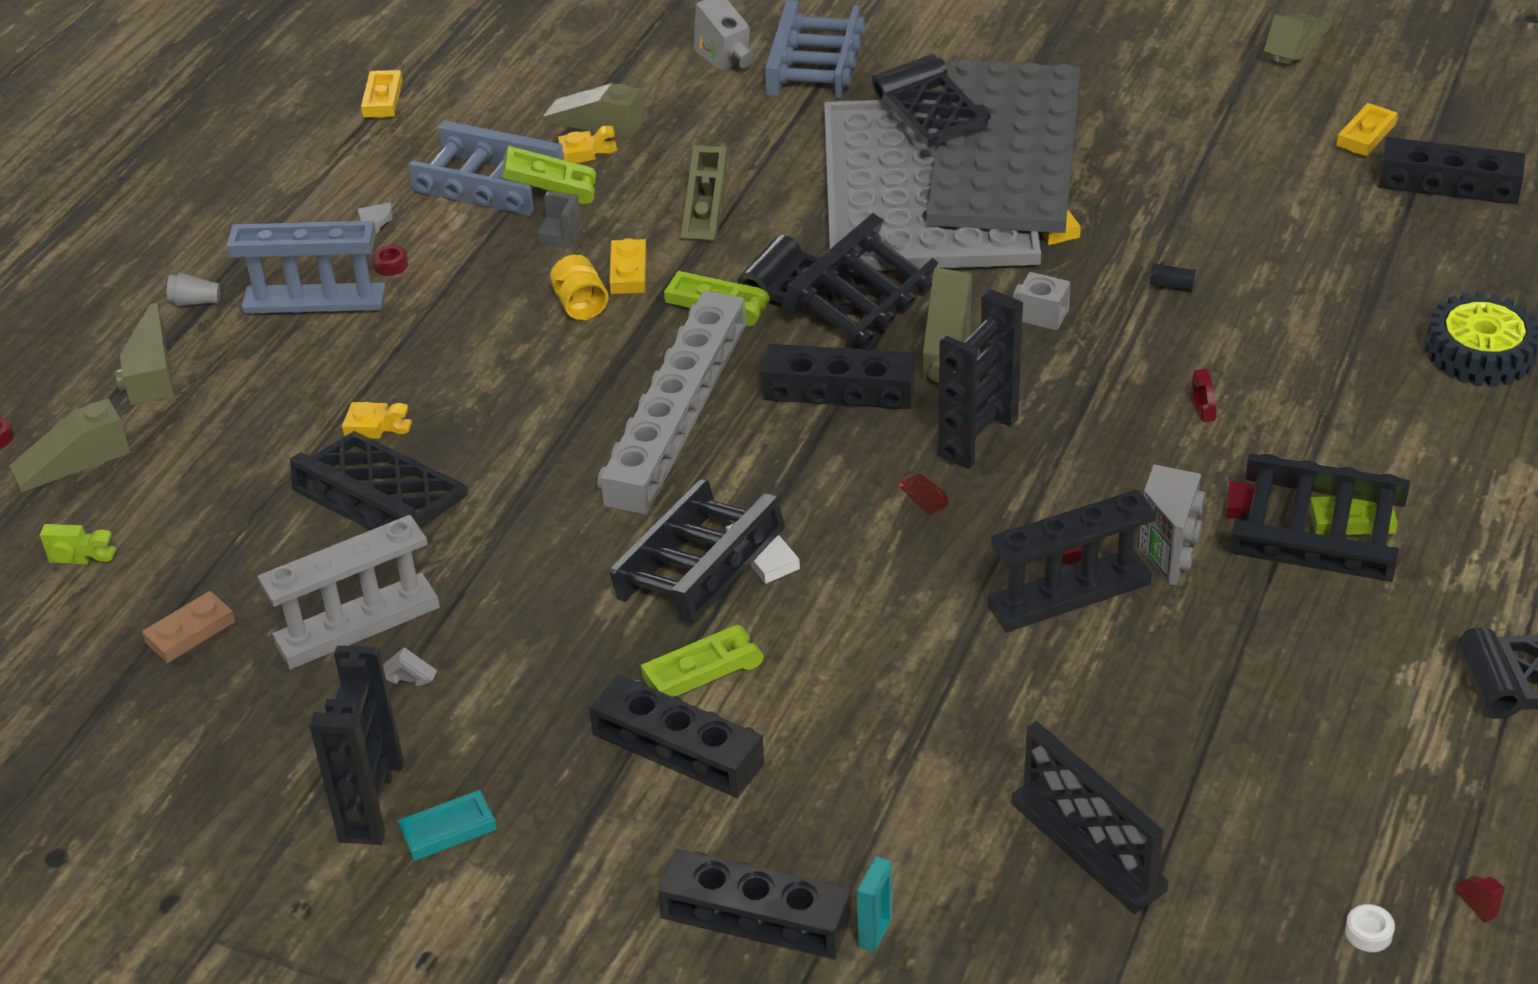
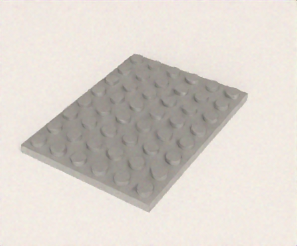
M903 99L901 101L913 102L914 99ZM878 100L824 102L830 249L871 213H875L884 220L879 235L882 237L881 241L919 269L931 258L938 261L936 268L949 269L958 267L989 268L993 266L1041 265L1038 231L927 225V209L938 145L928 148L889 104L883 106ZM933 100L922 101V103L935 104L936 102ZM915 113L914 116L927 117L928 114ZM937 115L936 118L942 119L943 115ZM930 128L928 132L933 134L940 131V129ZM865 252L860 257L878 271L897 270L874 252Z

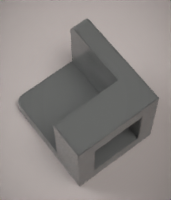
M548 191L544 196L546 219L538 231L539 244L572 248L582 229L578 195Z

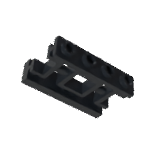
M336 646L334 657L341 683L336 699L326 700V713L313 712L309 728L339 843L382 845L386 831L379 805V797L383 783L391 784V770L401 771L404 764L380 650L377 647Z

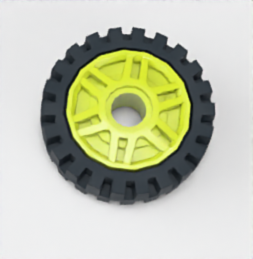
M1476 292L1475 298H1472L1469 293H1462L1460 299L1455 295L1451 296L1447 302H1440L1431 314L1425 345L1430 362L1435 361L1434 366L1439 371L1446 369L1445 375L1450 378L1459 375V381L1466 384L1469 379L1474 380L1475 386H1483V382L1488 381L1489 386L1494 387L1499 385L1500 380L1505 385L1512 384L1514 378L1518 381L1523 379L1525 373L1529 374L1535 365L1538 355V321H1535L1536 316L1532 311L1526 313L1527 307L1521 303L1514 306L1513 299L1507 297L1504 301H1500V295L1493 293L1490 298H1485L1484 292Z

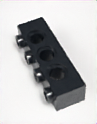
M1386 137L1378 188L1518 205L1524 177L1525 153Z
M768 344L762 370L763 399L767 401L911 409L915 383V352Z
M617 674L589 707L594 736L737 799L765 764L763 735L756 733L749 727L740 726L723 719L712 711L697 708L683 702L676 696L667 695L648 687L641 681L632 680L620 674Z
M676 848L658 889L661 919L834 960L838 956L851 919V888L843 887L830 881L821 882L799 877L786 871L777 872L742 861L734 862L716 858L703 852H690Z

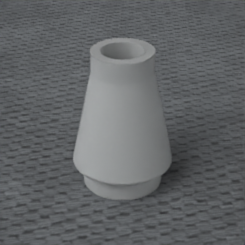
M181 272L178 275H169L167 302L175 303L176 307L206 303L218 304L220 283L210 282Z

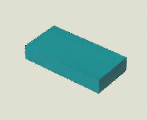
M480 790L397 820L399 830L413 861L497 830L495 819Z
M875 856L857 890L858 947L870 952L877 950L893 919L892 865L890 860Z

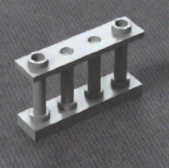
M411 515L257 576L272 605L275 607L282 604L287 627L272 634L275 645L290 670L334 652L338 645L349 646L440 608L438 596L422 572L416 574L412 551L428 545V542ZM396 558L401 581L379 589L374 566ZM358 573L363 596L341 605L336 582ZM320 588L325 612L303 620L297 597Z

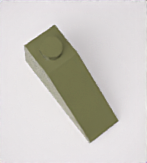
M1304 13L1274 14L1264 52L1274 54L1273 60L1286 64H1291L1292 60L1304 59L1331 28L1332 21Z
M611 83L556 99L544 114L543 122L597 132L603 126H613L615 136L632 139L644 122L641 89L629 87L625 84Z
M693 145L681 241L711 243L716 241L728 196L732 166L727 147Z
M935 267L923 349V381L939 384V342L945 335L964 342L970 336L972 273Z
M158 303L149 305L120 353L121 370L115 371L119 391H127L130 405L174 396L165 329Z
M108 398L72 411L11 463L9 467L23 493L128 454L130 450L121 419Z

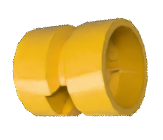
M570 255L562 258L554 265L550 273V283L570 317L576 320H588L599 315L605 309L609 300L608 291L588 258L582 255Z

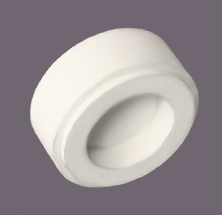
M1371 904L1359 905L1348 914L1345 934L1349 942L1356 948L1367 952H1378L1390 945L1395 923L1392 916L1385 909Z

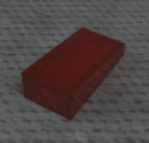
M920 473L900 482V488L928 515L949 506L947 493Z

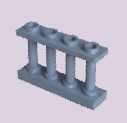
M787 0L765 67L766 95L779 96L782 84H787L788 81L835 84V98L842 99L845 88H850L851 70H855L856 53L860 52L861 36H864L865 17H860V6L853 5L850 19L804 17V13H799V1ZM803 29L843 31L846 34L845 36L802 34L799 32H803ZM798 46L839 48L841 52L795 51L794 49H798ZM793 63L837 66L835 71L789 68V66H793Z
M443 121L438 127L442 150L430 164L412 161L408 168L412 190L415 192L530 216L534 211L531 190L533 186L502 178L504 159L508 146L564 160L563 146L559 143ZM453 157L467 159L460 170L446 168L445 166ZM482 163L497 166L490 176L475 174Z
M374 221L232 224L226 246L229 258H245L252 285L246 288L242 303L243 312L266 314L275 312L301 313L382 309L386 292L385 283H371L365 255L372 253L376 234ZM330 255H351L356 283L336 284ZM279 256L281 258L286 285H266L260 257ZM295 256H316L321 284L301 285Z

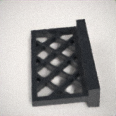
M356 431L349 433L312 457L300 452L290 458L293 491L370 530L411 515L418 527H421L468 495L467 485ZM354 446L362 450H365L359 452H346ZM372 462H389L393 465L372 466ZM367 463L368 466L345 467V464ZM330 464H340L341 467H340V468H332V467H330V466H328V465H330ZM400 476H418L422 479L400 480ZM396 477V480L373 481V478ZM356 478H369V482H360ZM429 490L448 491L444 494H429ZM424 491L423 495L402 496V492ZM397 492V496H389L385 493ZM426 506L425 508H423L422 510H420V511L417 512V513H416V509L413 508V507Z
M1038 721L1029 725L1026 729L1024 786L1012 793V805L1135 915L1168 891L1169 880L1159 872L1164 830ZM1139 832L1146 837V843L1143 842Z

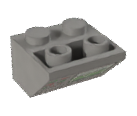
M1154 464L1144 490V498L1155 510L1156 520L1141 526L1139 549L1169 584L1177 586L1182 570L1189 571L1191 567L1194 548L1190 547L1191 543L1198 544L1200 540L1203 521L1197 520L1196 517L1197 515L1201 516L1203 512L1206 492L1200 491L1201 474Z

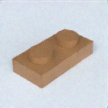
M208 591L142 631L145 643L166 663H169L233 624L235 618L233 611L213 592Z

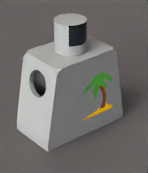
M703 0L696 3L694 50L719 70L725 71L737 65L741 68L748 67L753 62L755 56L749 49L750 29L746 21L728 0Z

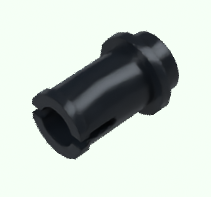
M1161 261L1160 264L1153 263L1150 284L1156 285V289L1164 286L1192 292L1196 269L1191 270L1164 265L1165 261Z

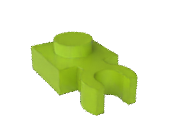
M44 524L40 533L49 563L87 564L90 557L101 562L112 561L116 552L115 546H107L112 536L111 532L107 530H96L92 534H85L82 525Z

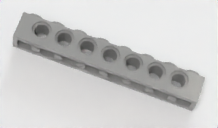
M703 291L697 304H692L689 318L684 326L681 325L679 327L676 342L672 348L667 349L660 371L656 370L654 372L650 389L647 394H642L634 418L630 417L628 419L624 436L620 442L614 444L608 465L606 467L603 466L599 472L597 485L599 489H602L604 506L647 515L746 327L744 297Z

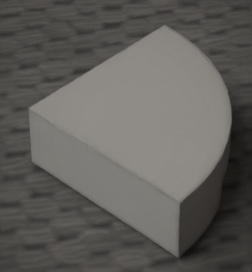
M391 202L358 209L360 221H374L376 234L380 232V227L386 222H391L393 217Z
M405 647L383 664L386 680L396 684L399 680L416 682L415 686H423L432 682L437 672L436 669Z

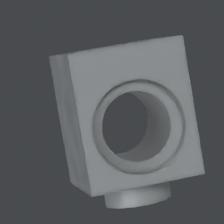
M1029 272L1023 284L1017 285L1013 298L1023 302L1022 322L1058 330L1069 310L1071 281Z

